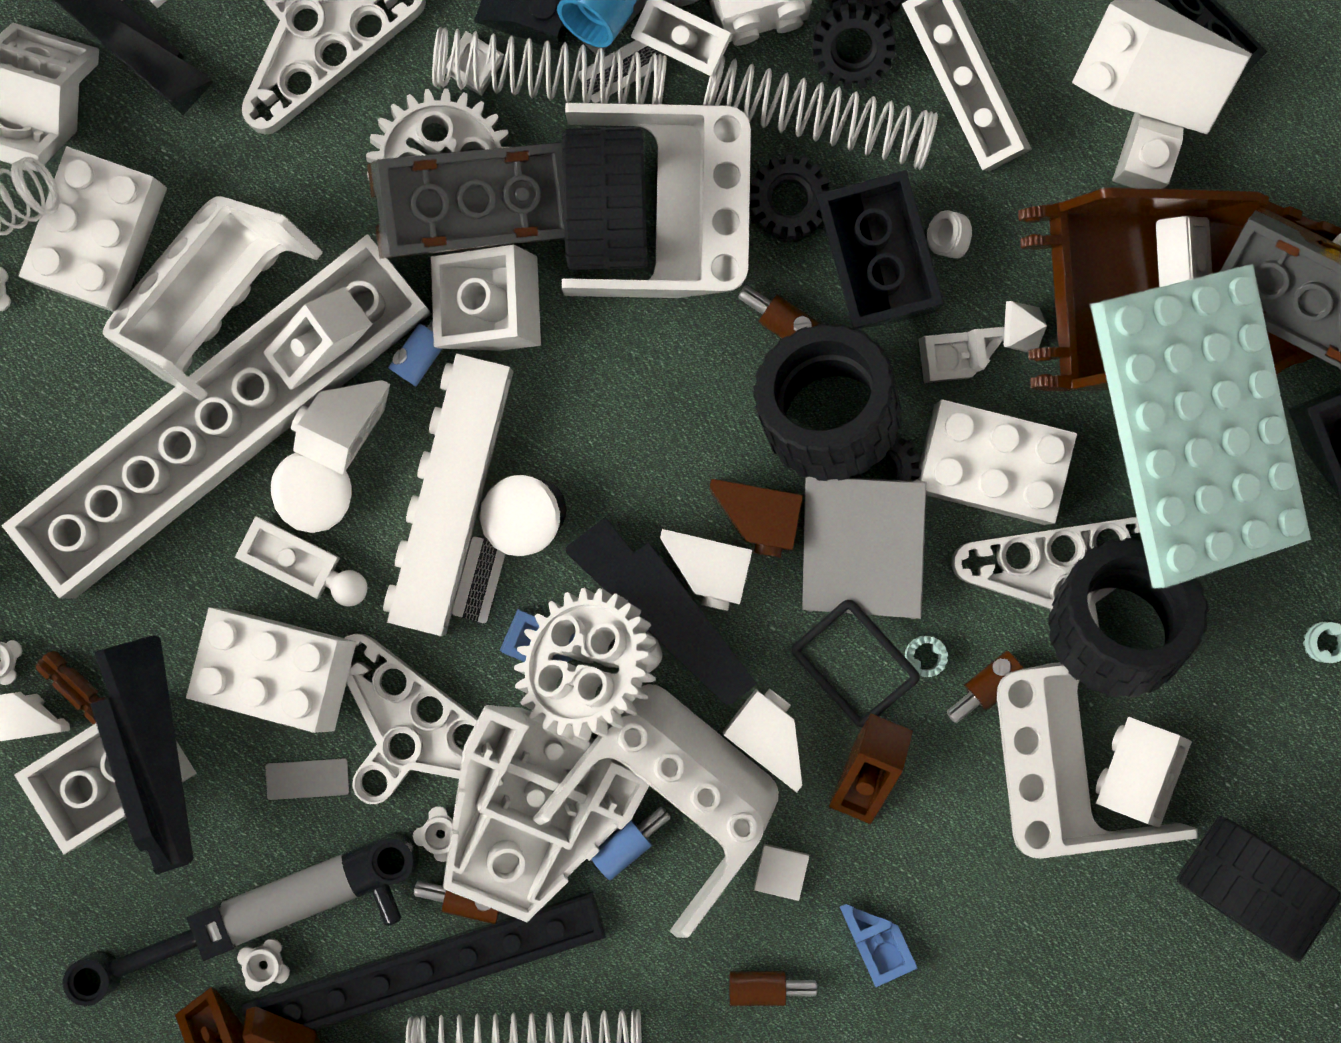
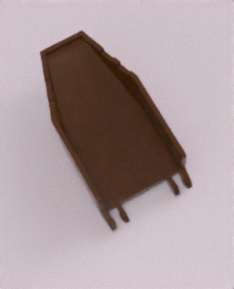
M1102 188L1061 203L1019 210L1018 217L1021 222H1050V235H1028L1020 239L1021 249L1026 250L1048 248L1052 250L1058 347L1028 350L1029 360H1035L1036 362L1059 359L1060 375L1041 374L1030 378L1031 388L1042 391L1109 390L1090 304L1159 287L1156 222L1158 220L1181 216L1208 218L1212 273L1221 271L1244 226L1258 206L1330 241H1333L1341 233V228L1326 221H1313L1302 216L1303 211L1292 206L1283 208L1269 202V196L1253 191ZM1267 331L1276 375L1292 365L1314 358L1313 354Z

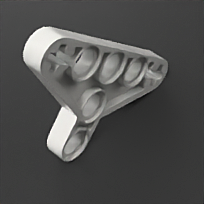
M263 0L280 21L244 98L242 115L245 121L258 133L273 134L280 130L419 17L424 11L426 0H413V4L408 7L403 2L399 3L391 9L393 16L396 18L392 22L389 21L385 11L376 5L380 0ZM384 0L388 9H390L398 1ZM303 9H312L318 14L317 25L309 31H300L294 26L295 15ZM366 15H375L382 20L380 32L373 37L361 36L357 30L358 22ZM332 43L342 44L347 50L346 59L338 66H330L323 62V51ZM301 71L308 73L312 80L310 89L304 94H292L287 86L290 76ZM278 84L281 93L291 104L286 108L281 101H278L270 109L273 117L269 121L262 117L254 120L259 114L255 108L259 103L263 102L264 105L270 106L279 99L274 92L270 91L271 88Z
M1137 517L969 542L955 550L951 566L954 574L962 581L1048 608L1051 612L1053 608L1052 603L1060 586L1065 582L1074 565L1079 559L1084 557L1087 551L1097 547L1096 538L1098 534L1104 529H1111L1119 535L1120 540L1131 538L1126 525H1132L1131 534L1140 533ZM1059 536H1067L1075 544V554L1067 562L1056 560L1051 552V545ZM1016 542L1026 545L1031 554L1029 563L1021 569L1011 567L1006 559L1008 547ZM997 545L996 560L999 567L1003 570L1002 573L993 574L995 564L978 567V575L972 576L971 569H963L961 565L962 560L969 558V550L974 549L977 557L994 555L990 546ZM1116 588L1099 589L1088 594L1089 610L1098 627L1095 603Z
M366 634L346 636L345 639L356 641V646L364 643L367 646L364 654L374 663L378 662L380 655L387 660V662L376 669L372 682L364 677V674L372 669L363 662L351 665L347 679V685L377 744L354 775L353 789L355 795L367 804L384 802L394 793L410 770L459 779L463 749L455 744L454 732L458 726L463 724L475 726L478 718L372 637ZM398 669L405 675L407 680L406 687L401 694L391 695L383 689L381 684L382 676L387 670ZM427 696L437 698L443 706L441 718L433 723L422 720L418 714V704ZM406 733L413 738L415 751L410 758L399 759L393 755L390 749V741L394 735ZM378 770L386 776L387 788L383 794L378 796L371 795L364 790L362 779L367 771Z

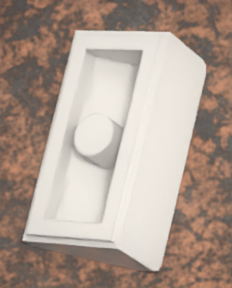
M1181 216L1161 219L1156 222L1159 287L1212 274L1208 218Z

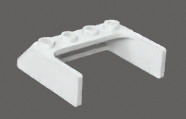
M566 103L565 114L569 125L637 126L651 132L657 141L658 166L656 265L654 274L649 280L562 279L564 295L682 298L728 292L740 287L747 276L749 256L751 128L745 113L731 106Z
M216 196L198 210L114 311L103 328V335L159 378L202 401L208 393L184 374L190 367L193 360L192 355L203 342L212 339L218 333L222 325V318L232 306H237L245 300L251 290L250 284L261 271L269 269L276 262L279 253L292 251L317 260L323 252L285 216L223 196Z
M1060 662L1016 670L1008 673L1001 679L997 687V703L1012 832L1015 844L1022 853L1032 858H1049L1199 838L1198 828L1182 823L1161 825L1160 828L1149 826L1118 831H1106L1100 828L1094 821L1091 812L1077 694L1079 680H1075L1068 673L1067 668Z
M647 684L641 686V689L647 693L648 699L643 700L635 697L632 702L638 714L634 716L624 711L621 714L623 720V727L621 729L609 723L607 724V736H597L533 817V820L539 825L547 823L597 761L605 758L615 759L627 766L716 839L724 849L726 855L670 929V932L677 938H688L760 842L778 802L779 791L776 782L770 775L668 691L658 685Z

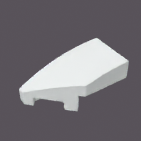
M1004 327L974 329L963 333L929 335L919 338L924 383L969 379L976 372L984 370L990 362L989 358L1001 342L1004 341Z
M22 692L0 695V741L70 731V724L64 718L57 719L43 706L45 700L38 694L25 696Z

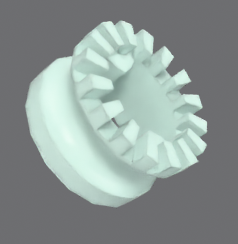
M1319 622L1307 629V633L1304 634L1303 646H1305V652L1309 654L1310 658L1323 663L1341 661L1340 624ZM1323 631L1327 635H1335L1337 637L1338 645H1336L1337 649L1333 653H1330L1328 650L1318 649L1317 640Z
M919 636L913 639L905 650V658L922 677L938 675L945 669V665L948 662V652L945 645L939 639L931 636ZM924 643L931 644V652L938 654L937 663L930 669H920L921 661L914 659L915 649Z

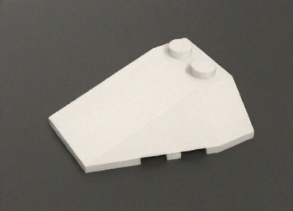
M485 705L464 745L443 887L447 891L528 922L569 882L568 876L586 859L590 861L600 851L599 846L617 828L622 830L631 821L650 785L623 763L615 759L605 758L599 760L589 769L547 823L539 825L533 820V817L595 739L590 738L589 741H585L574 736L572 740L558 735V733L554 734L543 729V724L530 718L531 712L526 709Z

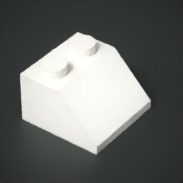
M507 245L431 256L434 347L442 349L502 351L541 346L538 261L536 255L516 245Z

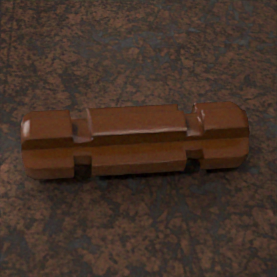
M48 652L38 661L35 666L36 670L46 680L52 679L54 681L52 686L77 710L83 709L85 711L84 716L93 725L96 724L90 704L106 698H99L97 696L99 692L73 667L68 668L66 666L68 662L58 652Z

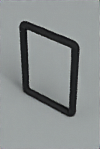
M845 600L792 646V654L859 727L864 726L870 713L876 716L882 714L914 687L920 679V675L913 665L852 600ZM848 609L910 676L908 680L863 718L860 717L801 652L806 645Z

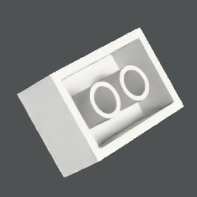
M66 146L54 178L60 197L58 210L54 214L43 215L39 219L19 277L38 286L114 312L129 295L167 187L150 175ZM50 192L45 203V209H51L52 207Z
M941 399L933 407L919 464L921 477L918 480L927 482V496L1043 525L1054 524L1077 433Z
M209 607L186 698L313 733L335 731L356 641L232 609Z
M97 724L92 725L15 774L16 779L63 855L80 848L126 819ZM176 741L183 783L197 773Z

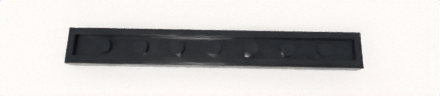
M592 891L542 907L528 922L510 917L497 921L496 924L491 923L245 1001L241 1007L245 1018L247 1009L258 1007L310 1029L317 1030L606 938V932Z

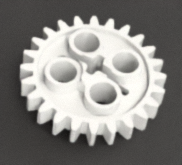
M445 88L441 100L434 101L430 90L425 89L423 103L418 104L416 99L409 94L407 95V110L403 111L399 106L391 105V113L395 119L393 122L379 118L378 126L385 135L371 134L370 143L380 149V151L366 153L367 162L371 163L377 159L426 155L417 149L410 148L406 144L408 140L418 143L429 155L463 152L469 149L507 148L501 147L500 144L508 138L509 132L508 130L494 132L493 128L498 122L499 116L494 114L484 119L481 116L484 102L480 101L472 109L467 107V93L464 92L459 97L457 103L451 102L449 89ZM438 123L446 129L448 134L442 141L432 142L423 136L422 131L427 125Z
M582 588L579 598L566 592L564 594L563 607L550 601L549 610L551 615L548 618L538 613L535 615L540 627L537 631L525 629L524 633L531 640L529 646L517 648L519 653L526 656V661L515 665L514 670L525 675L524 679L515 684V688L528 693L520 703L522 706L532 710L530 714L532 720L543 724V729L554 734L558 733V735L569 740L576 736L589 741L592 732L601 737H606L608 731L607 723L621 729L623 727L621 714L624 711L634 716L638 714L632 702L635 697L643 700L648 699L649 696L641 689L643 682L655 681L656 677L646 672V667L657 663L658 657L646 651L654 646L657 640L645 633L651 624L639 616L641 613L639 608L628 603V600L616 593L612 596V594L600 588L596 593ZM575 632V637L573 641L569 644L571 635ZM615 639L613 648L608 652L611 641ZM559 654L585 663L596 661L606 667L619 668V672L616 674L603 672L586 665H578L576 667L566 661L552 660L554 655ZM563 676L560 686L556 689L559 679ZM603 683L600 694L595 698L597 688Z

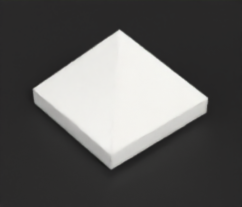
M1006 301L1004 347L1028 352L1030 349L1039 348L1047 327L1040 308L1014 301Z

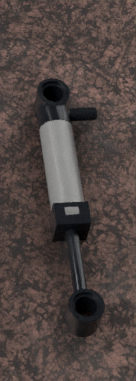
M391 833L379 840L251 891L201 908L186 918L190 930L116 959L108 952H91L70 965L64 973L62 982L64 992L68 999L76 1005H95L115 991L120 984L121 977L195 947H198L202 960H208L233 950L242 943L370 892L374 896L384 925L395 924L402 917L389 885L399 884L413 872L419 860L418 846L406 834ZM389 847L400 850L404 855V867L395 870L386 866L382 857L383 850ZM86 968L93 969L99 974L101 979L100 988H93L87 984L84 976Z

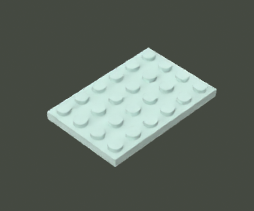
M1253 264L1090 304L1152 588H1166L1311 540Z

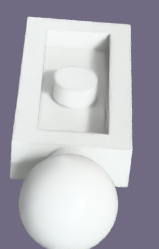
M255 516L235 558L316 599L321 597L325 587L331 590V595L337 603L350 607L362 602L367 594V583L360 573L353 570H345L340 573L334 571L340 557Z

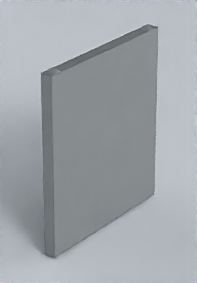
M851 477L840 481L838 479L818 481L816 478H806L802 610L809 612H831L843 601L852 600L866 615L921 619L927 482H922L921 480L904 481ZM849 609L844 612L853 614Z

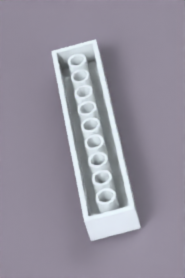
M367 234L188 376L208 393L202 401L177 387L173 388L1 526L59 599L77 598L289 429L302 405L309 407L320 391L343 386L432 313L389 259H379L378 246ZM345 286L371 321V327L349 350L301 385L290 390L263 352L304 304Z

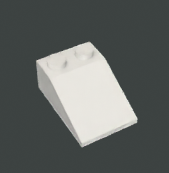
M1114 0L1110 3L1072 83L1112 106L1208 134L1252 53L1155 0Z

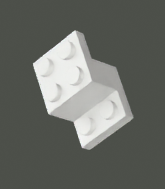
M698 0L664 1L668 3L674 2L675 6L680 7L692 4ZM709 0L716 26L732 33L730 42L733 41V45L739 46L757 40L760 37L759 33L776 29L777 33H786L801 27L803 21L808 19L812 0Z
M11 23L0 33V161L13 164L15 161H19L26 156L32 157L45 165L77 132L79 83L98 65L99 48L16 23ZM24 163L29 168H31V170L38 172V170L31 164Z

